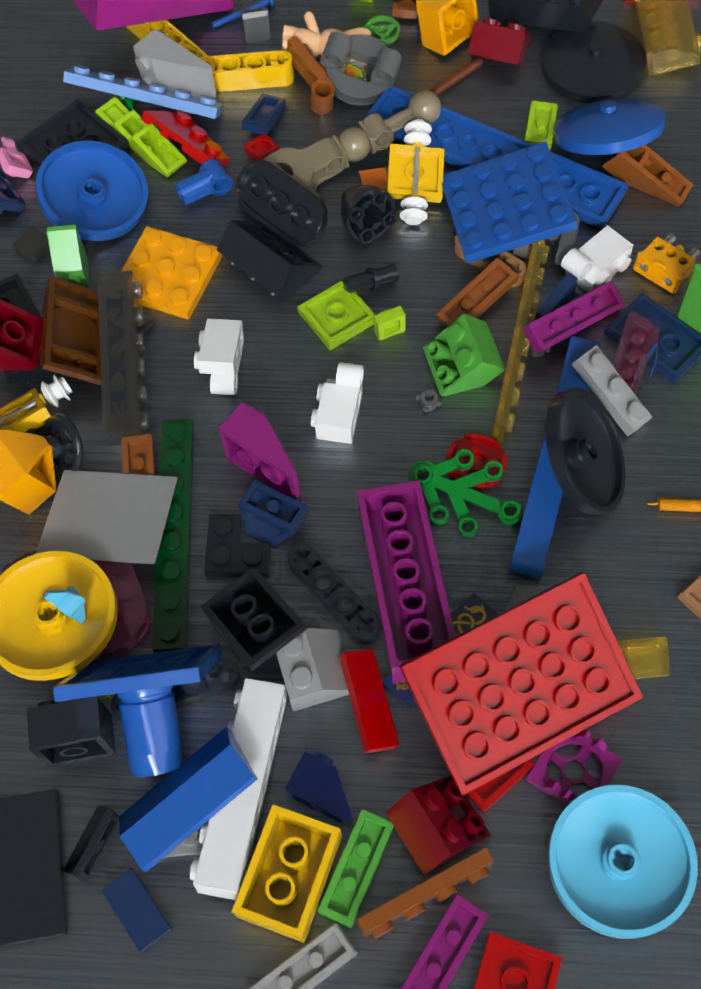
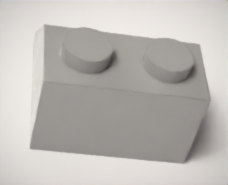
M308 628L276 652L293 712L349 695L339 658L345 651L338 630Z

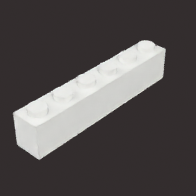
M245 678L243 690L238 689L234 700V709L237 710L235 721H229L227 727L233 733L258 780L209 819V822L202 825L199 836V843L203 844L200 858H194L190 870V880H194L193 884L198 893L236 900L248 870L286 707L287 692L285 685Z

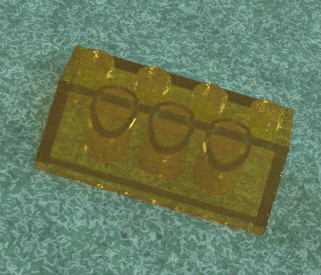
M634 0L649 76L701 64L700 50L688 0Z

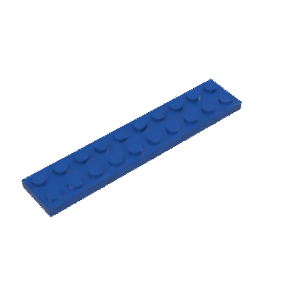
M394 86L393 88L389 87L363 120L371 114H379L385 120L408 108L410 98L414 94ZM442 107L439 118L432 124H429L432 128L429 134L431 143L426 147L444 149V162L462 169L533 146V144ZM402 128L393 133L394 140L405 144L404 137L407 133ZM550 152L572 210L578 214L581 221L604 229L626 194L629 184Z

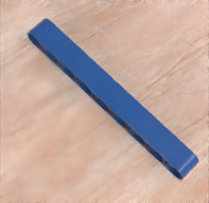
M571 336L556 395L572 388H582L589 391V386L572 366V363L597 345L600 348L601 342ZM546 436L543 440L509 572L541 580L563 494V490L556 479L550 463Z

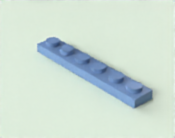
M74 65L73 68L64 71L63 82L213 119L222 114L223 104L216 102V98L202 95L200 98L190 96L191 93L186 90L176 89L173 92L165 90L164 85L150 83L148 86L140 84L139 79L124 77L123 80L115 78V74L112 72H91L89 67L83 65Z

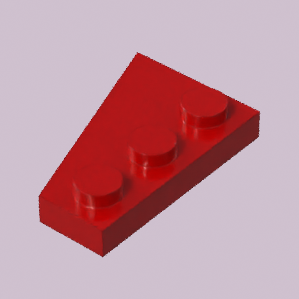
M144 110L141 118L147 125H151V123L161 128L159 134L166 139L171 138L182 144L181 150L203 165L208 160L217 159L224 168L227 167L230 158L222 151L221 146L213 142L207 135V132L192 120V116L189 113L181 110L177 112Z

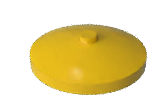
M67 551L37 553L18 561L0 575V666L20 678L48 681L72 675L94 661L110 641L118 616L117 597L104 571L92 560ZM69 586L74 587L80 593V596L85 599L86 620L83 624H80L75 619L69 618L55 605L46 600L43 595L47 591L65 590Z

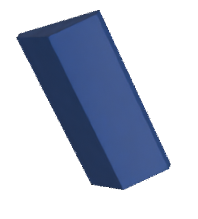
M225 727L183 762L179 769L171 772L119 816L120 838L143 871L147 872L258 780L231 730Z

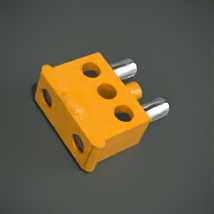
M669 233L664 239L657 236L643 252H638L633 269L670 293L675 294L680 284L691 274L700 251L694 247L688 253H685L682 245H672L676 241V237Z

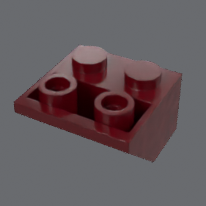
M483 17V22L475 21L468 54L521 66L532 35L526 32L527 28L508 23L507 28L501 27L502 23L498 22V20Z
M451 776L410 790L385 812L423 875L446 866L491 836L482 817L475 811L466 795H461L458 792Z

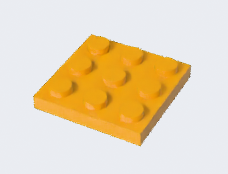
M146 226L110 291L113 297L120 299V294L115 292V290L122 289V300L189 320L223 255L217 251L218 247Z

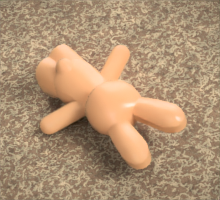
M308 11L304 14L308 29L284 25L282 50L287 51V41L297 36L303 44L309 47L312 56L316 60L318 54L322 56L330 33L341 32L347 36H371V32L367 28L359 27L343 32L329 28L320 33L313 13Z

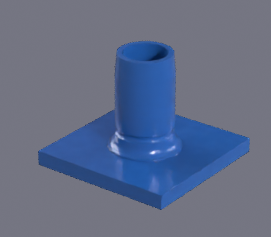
M221 643L92 661L89 665L73 673L53 687L54 700L59 702L117 693L118 698H120L119 709L131 775L145 777L179 769L183 763L175 696L172 692L173 685L200 682L223 657Z

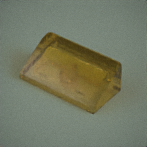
M666 636L617 640L634 679L670 675Z

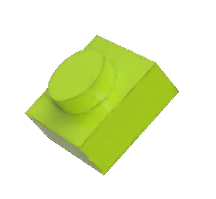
M401 306L385 309L379 314L374 315V333L379 341L405 331L406 314Z

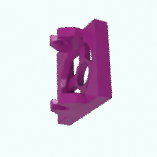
M584 729L544 751L527 776L526 781L567 807L578 797L569 789L571 785L583 783L590 789L606 786L611 781L623 759L609 751L607 744L602 738L595 739L591 736V731ZM567 744L582 745L576 757L564 758L555 751ZM592 752L600 764L601 776L599 780L588 773V767L585 763ZM549 762L560 768V776L562 778L560 783L550 779L548 774ZM568 762L579 763L584 771L583 777L579 780L569 779L564 773V766Z

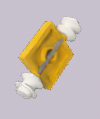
M415 119L405 125L404 130L407 134L404 137V142L406 145L390 144L387 192L393 199H402L400 205L404 210L400 212V218L409 225H419L425 221L428 214L424 210L428 207V202L441 203L443 195L444 149L426 147L431 143L429 134L432 128L424 120Z
M54 374V382L49 385L43 381L41 382L42 393H39L34 388L1 407L0 429L26 432L29 429L35 430L43 426L47 421L46 419L51 417L45 405L47 403L46 400L50 405L57 408L59 407L58 400L64 397L69 401L71 400L68 394L73 391L65 378L61 377L58 379Z

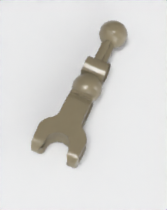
M428 90L418 91L410 98L408 108L385 120L379 114H371L363 121L358 122L359 128H346L340 133L338 139L333 135L331 138L322 139L304 149L281 148L263 160L278 165L316 193V188L320 183L340 173L345 167H349L348 161H361L368 155L369 151L374 154L376 151L388 148L394 141L393 133L404 128L412 120L422 119L428 124L435 122L439 118L442 104L434 92Z

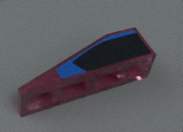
M631 310L627 316L613 367L636 395L652 376L655 369L659 350V326Z

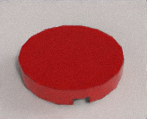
M480 433L464 435V438H460L458 441L456 439L451 443L446 452V461L454 458L458 451L468 449L474 455V465L468 470L457 469L448 473V476L454 481L484 469L485 465L490 461H497L502 465L504 476L507 467V455L495 438ZM466 455L459 458V462L462 464H467L471 460ZM491 467L488 470V473L492 476L500 472L496 467ZM502 478L496 482L488 481L471 489L478 492L492 489L501 482Z

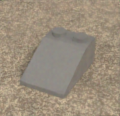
M157 29L133 46L136 56L135 63L139 68L141 84L149 86L150 83L164 85L165 90L173 92L176 89L186 90L191 93L190 96L200 98L202 95L216 98V102H218L211 65Z

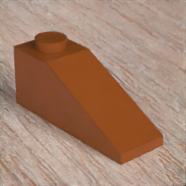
M647 145L624 152L609 154L602 165L603 168L618 180L629 184L628 186L678 207L683 204L693 186V183Z

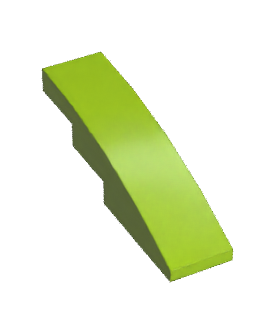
M116 97L95 111L99 117L128 139L129 149L164 176L169 177L187 163V159L168 139L159 134L160 131L152 123L151 125L144 123L133 109L129 111Z

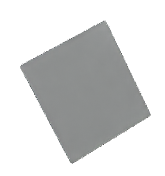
M64 470L35 554L47 551H67L82 555L90 560L155 564L177 477Z

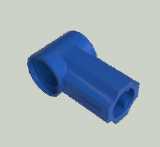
M211 159L200 167L198 173L178 181L174 185L183 205H187L211 193L215 196L226 194L232 188L233 181L220 161Z

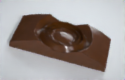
M49 276L41 312L43 333L39 355L42 369L98 385L102 383L105 293Z

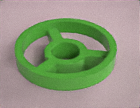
M381 15L373 17L365 25V28L374 33L375 38L385 45L394 42L400 35L398 21L390 16ZM380 21H386V22L392 23V24L389 25V26H386V25L374 26V25H372V24H374V23H376V22H380ZM397 28V32L390 37V33Z

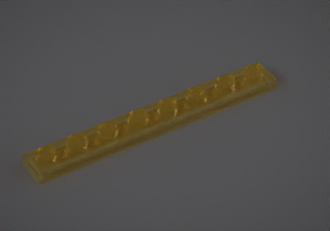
M545 239L532 244L492 438L502 443L505 432L512 433L515 414H510L509 412L511 406L517 407L520 389L515 388L516 381L522 382L526 364L520 363L521 356L527 357L530 345L529 340L525 338L522 328L535 321V315H531L530 311L531 308L537 309L540 292L535 291V286H542L545 269L539 268L540 262L546 263L550 247L544 245Z

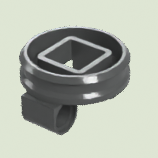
M341 32L330 33L321 56V65L325 66L326 75L335 86L334 95L348 104L357 106L374 104L384 91L389 87L393 88L402 61L399 52L388 48L383 42L368 35L347 36ZM350 59L374 66L370 82L345 75Z

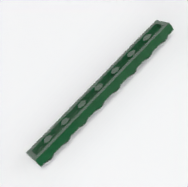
M192 419L162 420L160 476L177 477V483L156 558L152 641L154 653L187 648L194 423Z

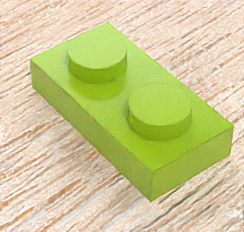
M531 102L525 136L526 142L536 145L546 141L549 151H551L558 108L557 103Z

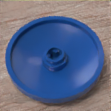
M612 98L586 103L567 111L557 119L554 124L555 141L558 146L567 151L586 155H604L632 150L652 142L663 133L666 127L665 111L655 102L638 98Z
M77 141L57 148L42 162L36 178V196L41 211L54 226L76 224L82 240L105 241L128 233L140 222L147 206L148 184L140 166L124 151L102 142Z

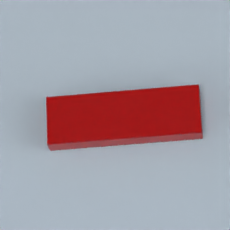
M374 650L344 652L339 658L364 752L372 753L396 749L400 744Z

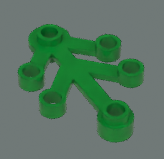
M462 449L456 453L454 458L436 465L429 461H419L410 468L408 480L409 482L420 480L422 492L430 508V519L435 525H444L449 520L448 510L440 504L436 489L448 493L459 520L460 534L466 538H471L477 534L478 524L470 516L465 501L498 514L499 521L508 527L516 526L523 518V508L518 501L507 499L502 502L471 489L488 481L496 482L502 478L503 467L497 461H490L485 465L484 469L454 481L442 476L457 469L468 470L474 465V455L468 449ZM466 455L471 460L467 464H462L459 462V458ZM491 467H496L500 472L492 476L488 473V470ZM422 471L429 473V477L425 480L418 478V474ZM511 506L516 509V513L513 516H508L504 510ZM436 511H443L445 517L441 520L435 519L433 516ZM465 523H472L474 529L471 532H465L462 529Z

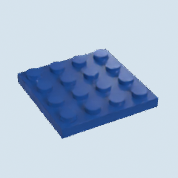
M546 141L443 175V191L466 264L578 229L577 220Z

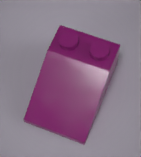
M242 402L218 428L226 459L268 487L302 502L297 472L267 420L266 415L259 408H251Z

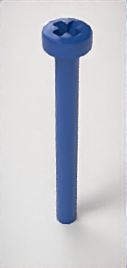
M261 0L241 10L266 5L272 7L274 6V0ZM240 10L211 22L213 28L241 17Z

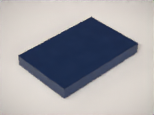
M641 293L605 328L604 334L646 364L650 352L635 343V313L657 326V362L654 370L675 385L701 358V333Z

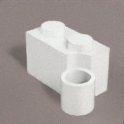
M607 225L581 248L571 249L564 256L561 267L566 270L565 275L570 273L578 278L577 285L589 293L610 282L613 275L618 271L623 272L630 265L633 244Z
M207 319L205 330H201L199 333L200 351H196L194 354V368L199 369V373L211 374V394L236 395L238 371L244 346L242 320Z
M339 362L336 380L327 379L326 383H319L317 389V401H320L318 409H313L311 416V427H315L316 439L352 444L363 394L364 365Z

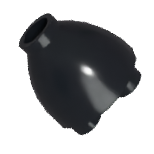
M358 185L350 187L343 192L340 208L341 218L344 227L353 238L368 244L382 236L397 222L394 199L384 189L374 185Z

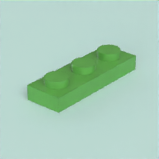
M364 809L361 810L318 909L319 914L352 929L394 829L391 821Z

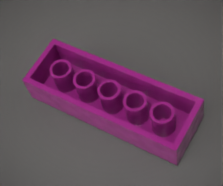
M74 0V3L97 31L233 10L234 0Z
M420 480L356 491L358 512L393 684L406 682L399 665L456 636Z

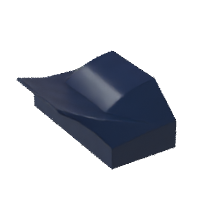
M255 480L238 504L239 510L244 516L245 534L262 543H270L272 548H275L286 537L293 536L309 513L308 505Z

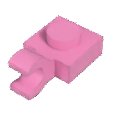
M2 136L3 148H0V164L4 173L12 177L29 179L33 170L25 154L17 152L13 139Z

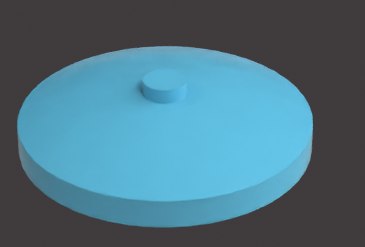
M606 785L589 790L574 799L563 810L550 834L547 862L555 892L574 918L595 932L619 939H635L652 935L675 922L685 911L692 899L698 876L697 854L692 837L679 815L666 802L650 792L627 785Z

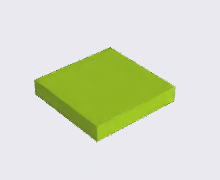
M343 280L297 306L298 313L330 351L374 325L375 313L356 292L348 293V291L344 290Z

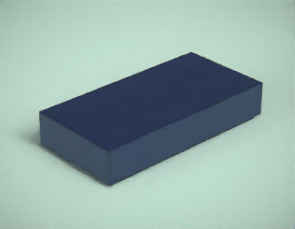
M264 93L261 94L242 120V130L267 136L285 110L286 99Z
M130 868L101 890L139 952L143 953L172 930L134 869Z

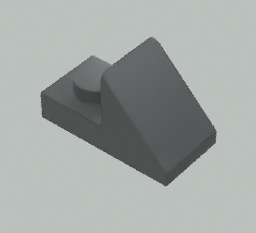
M264 6L240 10L246 42L250 44L270 40L268 10Z

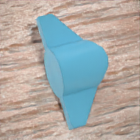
M69 586L65 590L47 591L43 595L46 600L55 605L69 618L75 619L80 624H83L86 620L85 599L80 596V593L74 587Z

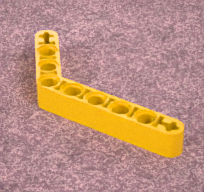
M168 20L126 26L140 40L157 29L211 65L216 92L285 87L294 81L293 58L285 50L208 56Z

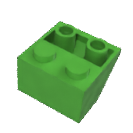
M466 314L461 315L423 347L440 396L445 397L485 386L506 370L487 322Z

